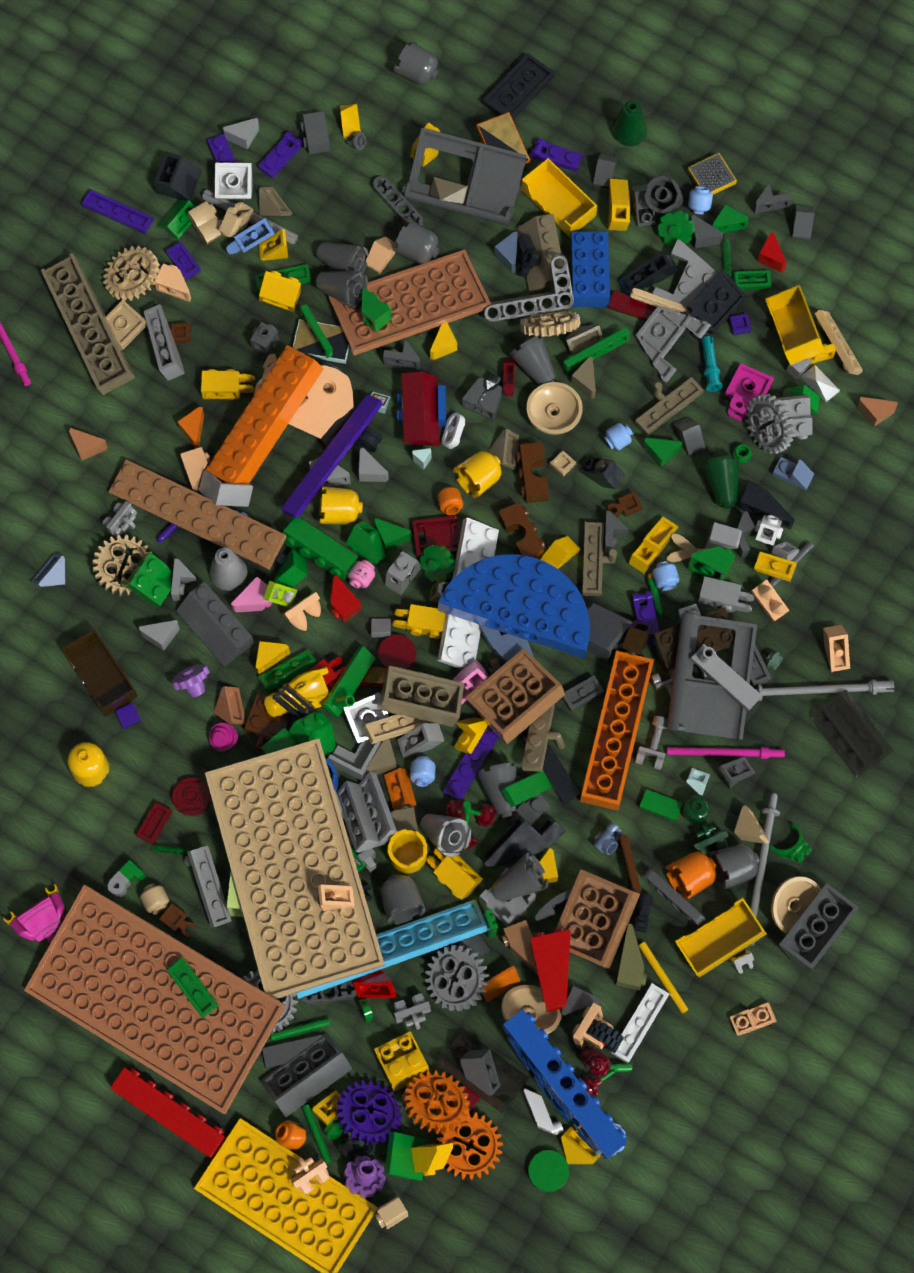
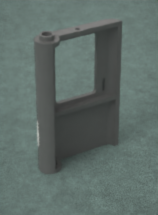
M421 128L408 184H404L402 194L405 195V199L509 226L526 155ZM426 148L473 160L464 204L439 200L430 195L431 185L419 182Z
M686 610V613H682L667 729L743 740L746 709L715 681L694 678L692 676L694 662L690 659L695 654L699 625L732 629L735 631L731 668L750 684L757 624L697 615L698 611Z

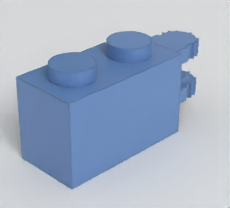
M267 217L234 237L235 241L227 246V252L233 255L242 250L244 253L274 235L276 232Z

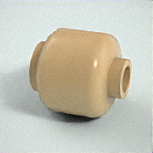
M150 884L143 888L144 892L141 894L140 900L146 912L156 915L168 908L169 898L163 886Z

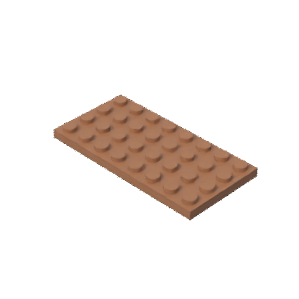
M465 249L369 282L368 291L375 293L380 301L386 302L391 308L392 320L377 332L363 323L362 304L357 308H352L329 296V301L353 355L441 326L445 322L449 323L484 311L486 307L491 305Z

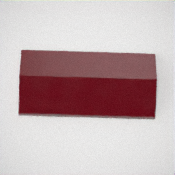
M423 371L402 373L403 443L439 447L437 377Z

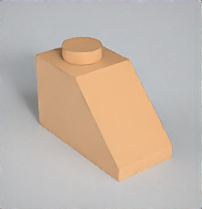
M163 264L158 273L159 278L154 281L156 283V290L190 302V292L180 269L174 265Z
M202 447L180 454L192 490L196 493L200 487L203 471L211 463L208 452L204 453Z
M837 625L823 628L824 646L831 672L850 669L848 634L844 627Z

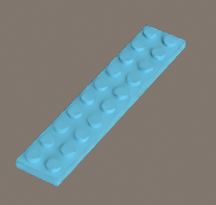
M476 899L377 934L385 966L296 994L298 999L481 934L488 931V926Z

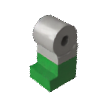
M129 860L109 881L108 890L114 897H123L127 893V888L136 879L141 882L146 875Z

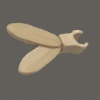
M672 534L673 542L683 550L671 553L667 560L678 562L690 558L695 552L707 550L708 548H695L683 536Z

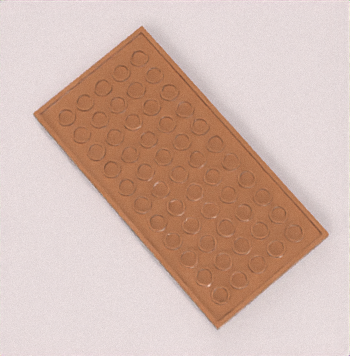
M87 885L82 887L24 989L25 992L223 1114L227 1113L287 1006ZM181 957L186 959L219 1004L205 1018L199 1015L166 970Z

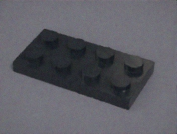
M527 53L483 99V104L499 116L509 112L512 120H514L555 77V72Z

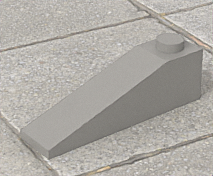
M159 304L145 310L144 315L159 371L168 381L185 374L162 306Z

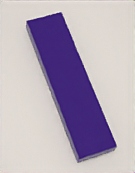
M91 189L81 203L82 207L143 234L147 233L154 221L152 216Z

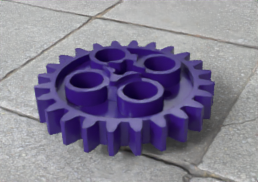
M362 1080L360 1086L354 1082L352 1087L347 1086L346 1090L341 1093V1098L338 1099V1105L335 1109L338 1112L336 1119L341 1120L339 1127H346L343 1132L344 1134L351 1133L350 1139L356 1136L358 1137L357 1143L365 1139L366 1145H368L370 1140L376 1145L378 1139L381 1143H384L386 1138L389 1139L390 1132L397 1131V1127L401 1123L402 1113L399 1111L402 1106L396 1105L399 1099L392 1098L393 1091L390 1093L386 1092L388 1086L382 1089L380 1088V1082L373 1086L372 1080H370L368 1085ZM356 1100L362 1101L363 1104H359ZM376 1102L381 1103L383 1106H378ZM355 1118L360 1119L362 1123L357 1122ZM375 1121H379L382 1125L376 1124Z

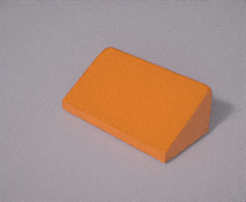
M398 768L384 774L393 811L398 810L402 806H416L407 770Z
M511 966L486 981L489 985H483V988L487 992L481 994L489 1002L519 984L520 978L516 968Z

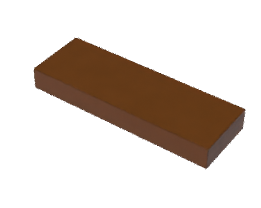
M628 835L620 836L619 845L630 889L641 895V887Z

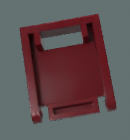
M457 516L412 521L417 559L424 555L425 548L434 544L438 547L444 546L453 555L457 554L460 540L459 525L456 523L458 521ZM418 532H425L427 544L419 545Z

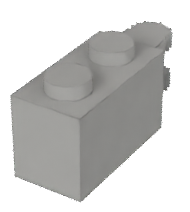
M704 576L698 604L708 609L725 607L727 613L735 612L736 610L750 612L752 607L738 602V599L752 602L754 601V596L750 593L741 592L742 585Z

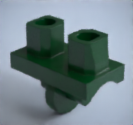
M703 823L700 825L701 831L695 834L697 838L704 837L690 843L693 850L709 856L710 850L708 845L714 843L716 850L728 847L726 840L728 834L723 830L710 834L716 831L714 825L707 828L706 824Z

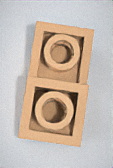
M769 1002L730 1017L737 1036L777 1022Z

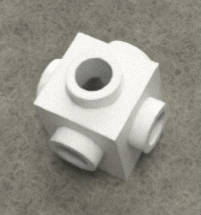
M764 515L762 521L758 520L755 531L758 534L755 540L774 546L776 538L780 539L784 529L780 527L782 521L776 516Z

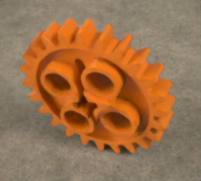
M435 1070L433 1075L427 1071L425 1076L419 1073L418 1078L413 1077L404 1092L405 1098L403 1103L406 1104L404 1110L410 1111L408 1118L415 1117L413 1123H421L420 1129L427 1126L428 1132L433 1128L436 1134L439 1133L440 1129L446 1134L448 1129L454 1131L456 1126L460 1127L462 1122L465 1121L469 1112L468 1106L470 1101L466 1100L468 1094L463 1093L465 1087H458L459 1080L453 1082V1076L451 1075L449 1078H446L445 1072L439 1076L437 1070Z
M468 1112L465 1121L462 1122L460 1127L456 1126L454 1131L448 1129L447 1133L444 1134L440 1130L443 1138H437L438 1142L442 1144L453 1143V1146L457 1145L462 1149V1153L458 1156H453L450 1153L445 1164L449 1165L447 1172L455 1170L454 1177L461 1173L462 1180L465 1179L466 1175H469L470 1180H473V1176L476 1174L481 1179V1172L489 1175L487 1168L495 1169L493 1161L500 1162L496 1155H501L502 1151L497 1148L503 1146V1143L497 1142V1139L501 1138L502 1135L495 1134L498 1129L497 1126L490 1127L492 1120L487 1123L484 1122L485 1115L478 1119V1115L475 1112L472 1118ZM462 1127H468L471 1134L468 1137H462L459 1130ZM453 1137H457L467 1144L472 1141L473 1147L486 1152V1155H482L474 1149L467 1151L466 1145L453 1140ZM479 1137H487L489 1144L486 1147L480 1146L478 1144ZM471 1155H477L480 1158L478 1165L474 1166L469 1163L468 1159Z

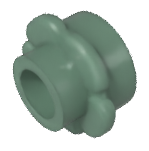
M779 652L769 654L766 659L767 668L775 670L780 665L783 657L779 655Z

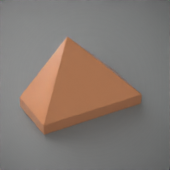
M222 687L214 713L229 724L245 725L246 719L239 688Z

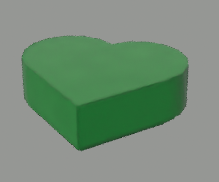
M367 999L358 1000L365 1023L372 1022L373 1013Z

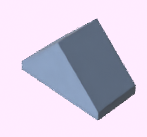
M513 232L495 246V256L511 273H515L518 232Z

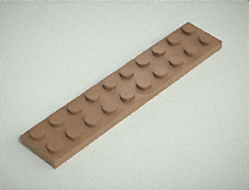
M125 460L109 490L111 495L222 548H229L235 554L270 570L287 537L285 534L224 505H215L211 499L128 460Z

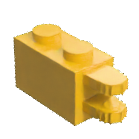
M215 369L202 371L203 399H240V393H253L254 391L252 385L240 384L253 382L255 376L240 374L239 371L232 369L226 371H217Z
M411 604L410 610H395L394 614L396 616L408 618V622L394 620L392 624L394 627L407 629V632L414 636H421L423 634L429 635V637L434 639L442 637L446 613L438 611V608Z
M437 847L434 849V854L442 862L440 863L433 856H429L426 860L435 870L433 873L437 876V879L442 884H446L451 889L452 894L461 900L468 897L483 880L459 855L453 857L446 856Z

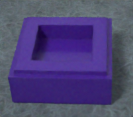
M747 313L729 316L733 335L751 332L752 329Z
M133 703L115 710L123 729L141 722Z

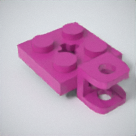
M740 363L725 393L726 397L732 399L728 416L738 421L744 420L746 417L745 413L748 412L746 407L750 405L749 401H752V398L761 394L766 395L774 378ZM752 384L753 390L746 389L745 385Z

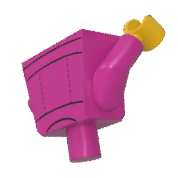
M53 884L55 888L53 892H49L47 887L45 888L48 896L18 916L13 912H9L12 915L11 920H7L5 917H3V920L8 925H11L12 929L19 936L30 941L37 940L38 942L46 938L51 944L57 933L56 930L60 928L61 922L65 919L64 903L58 894L59 891L56 884Z

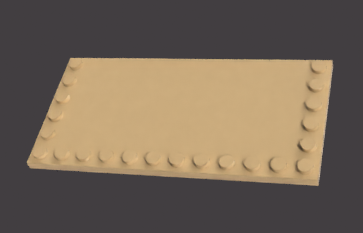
M320 739L206 772L207 783L264 992L278 999L385 966ZM318 885L352 886L354 907L323 911L320 906Z

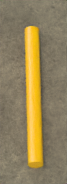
M645 942L639 945L640 950L682 1014L689 1009L647 944Z

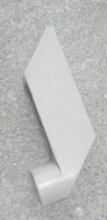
M523 1089L537 1127L554 1135L563 1133L564 1130L560 1120L552 1123L542 1096Z

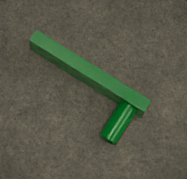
M364 646L358 647L321 705L334 718L340 716L343 708L351 707L355 704V699L352 695L376 659Z

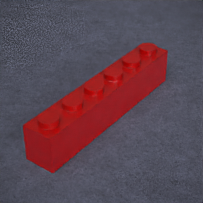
M124 1067L110 1089L204 1155L213 1159L226 1140L225 1136H223L224 1131L216 1125L210 1127L206 1124L208 1121L200 1114L194 1116L189 1112L191 1108L182 1102L178 1105L173 1101L174 1097L166 1091L161 1093L156 1089L158 1086L149 1079L145 1082L140 1078L141 1074L133 1068L129 1071Z

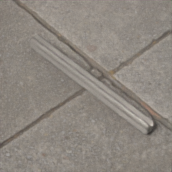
M208 189L202 195L204 200L226 211L236 204L228 199H215V193ZM253 212L249 222L255 224L264 217ZM268 220L275 232L284 229L287 242L295 244L298 239L297 234Z

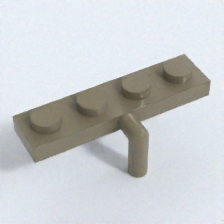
M692 377L666 397L661 393L662 383L657 382L655 384L654 396L660 402L635 420V424L646 436L703 394L704 390Z
M585 522L582 595L584 596L602 595L603 563L613 564L616 562L617 551L614 549L610 550L609 556H603L604 523Z
M555 704L530 724L522 762L523 771L542 772L548 740H555L559 749L565 748L561 734L559 732H550Z

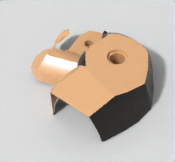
M303 352V354L314 359L324 369L288 424L320 438L328 447L356 410L352 385L349 376L343 369ZM275 354L267 356L263 364L264 373L262 379L255 386L254 395L276 363Z

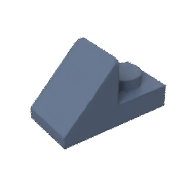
M780 457L772 475L803 490H807L814 473L800 459L795 464Z

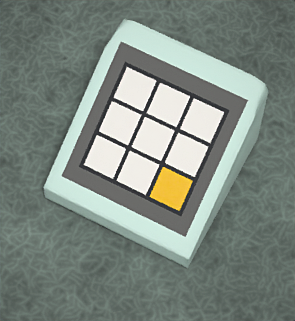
M372 392L371 396L383 402L378 412L385 414L391 397Z

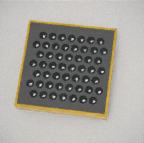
M720 153L688 167L687 170L697 186L709 188L713 195L735 185L737 182Z

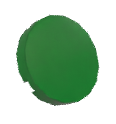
M553 1150L541 1151L530 1161L528 1168L529 1178L532 1184L539 1190L555 1192L561 1189L567 1182L569 1165L565 1157L559 1152Z

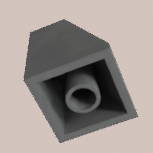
M593 603L590 608L586 607L590 622L587 650L608 664L616 654V651L623 645L632 622Z

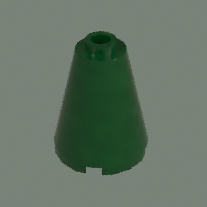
M634 100L627 101L612 125L614 139L621 142L624 146L638 145L647 135V124L641 105Z
M729 455L708 459L709 463L702 462V467L716 501L723 509L734 507L733 504L737 503L740 459L737 455H734L735 459H730Z

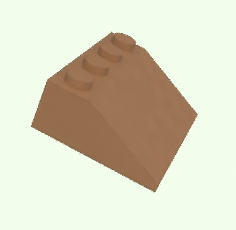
M523 648L465 698L494 733L507 745L560 700L565 693L562 685Z
M580 869L556 929L565 928V930H570L571 953L600 966L610 968L640 894Z

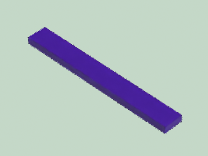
M368 394L365 396L281 508L283 513L296 519L299 518L381 408L383 402L380 399Z

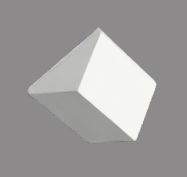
M215 163V199H251L253 188L252 163Z
M379 692L355 702L351 707L343 708L347 723L357 743L368 739L363 728L365 724L389 717L386 711L378 710L381 696Z

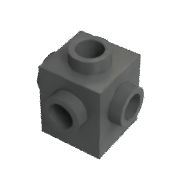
M261 322L259 327H255L250 339L251 347L268 356L271 349L275 348L279 343L277 329L271 324L266 325Z

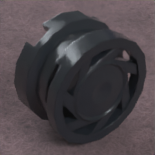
M366 426L354 443L359 448L363 447L367 452L372 453L377 451V445L381 443L383 437L378 431Z

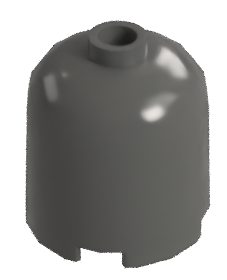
M410 40V45L406 44L398 58L401 62L399 67L395 65L394 72L416 84L425 85L431 79L435 80L439 73V70H437L438 60L434 54Z
M408 219L407 223L409 225L407 228L402 227L396 239L398 247H395L393 251L420 264L427 263L432 257L436 258L440 250L437 247L439 243L437 235L419 223Z
M737 844L712 851L709 854V857L716 864L715 882L719 887L722 886L723 890L747 882L757 874L758 864L760 863L759 857L747 845Z
M393 874L382 884L380 896L388 923L394 921L395 925L413 921V916L418 913L420 916L425 913V906L414 879L405 875Z

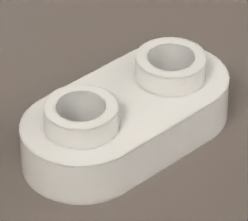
M456 412L447 420L442 444L448 449L458 446L462 430L465 426L464 416Z

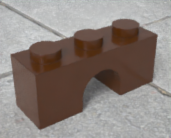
M542 442L520 444V451H517V462H521L522 467L519 469V478L524 483V486H521L522 497L526 498V503L549 501L547 477H537L531 472L537 467H544L545 459Z
M518 502L500 510L499 520L506 533L520 531L525 536L521 541L515 543L517 554L536 559L541 558L544 555L546 546L542 538L539 539L536 535V526L533 522L530 523L527 509Z

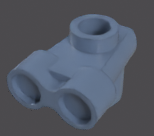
M611 821L606 830L595 837L593 845L602 854L605 852L607 855H611L618 847L616 840L624 833Z

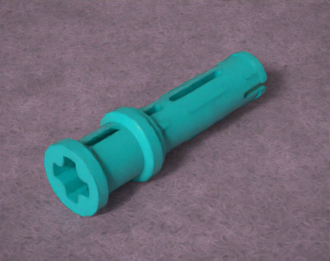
M706 336L701 339L706 366L704 376L707 380L706 390L715 392L721 390L723 386L719 379L720 369L716 364L713 337Z

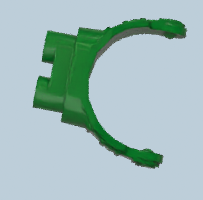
M792 823L791 827L799 834L796 845L786 850H779L769 845V850L779 857L789 858L800 863L803 861L804 855H809L812 849L804 841L797 825Z

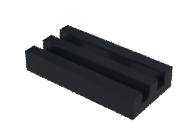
M287 683L273 695V699L298 720L315 710V706ZM286 690L288 693H290L294 698H296L300 703H302L307 709L305 710V709H304L302 706H300L293 698H291L290 696H288L284 691Z

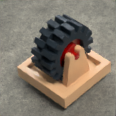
M593 1002L592 1006H588L582 1016L584 1019L581 1024H577L572 1032L575 1046L583 1051L587 1044L590 1043L601 1050L604 1048L616 1053L624 1037L614 1030L611 1024L603 1020L601 1006Z

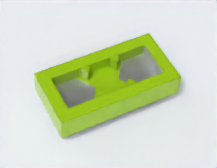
M269 581L263 599L291 608L297 589Z

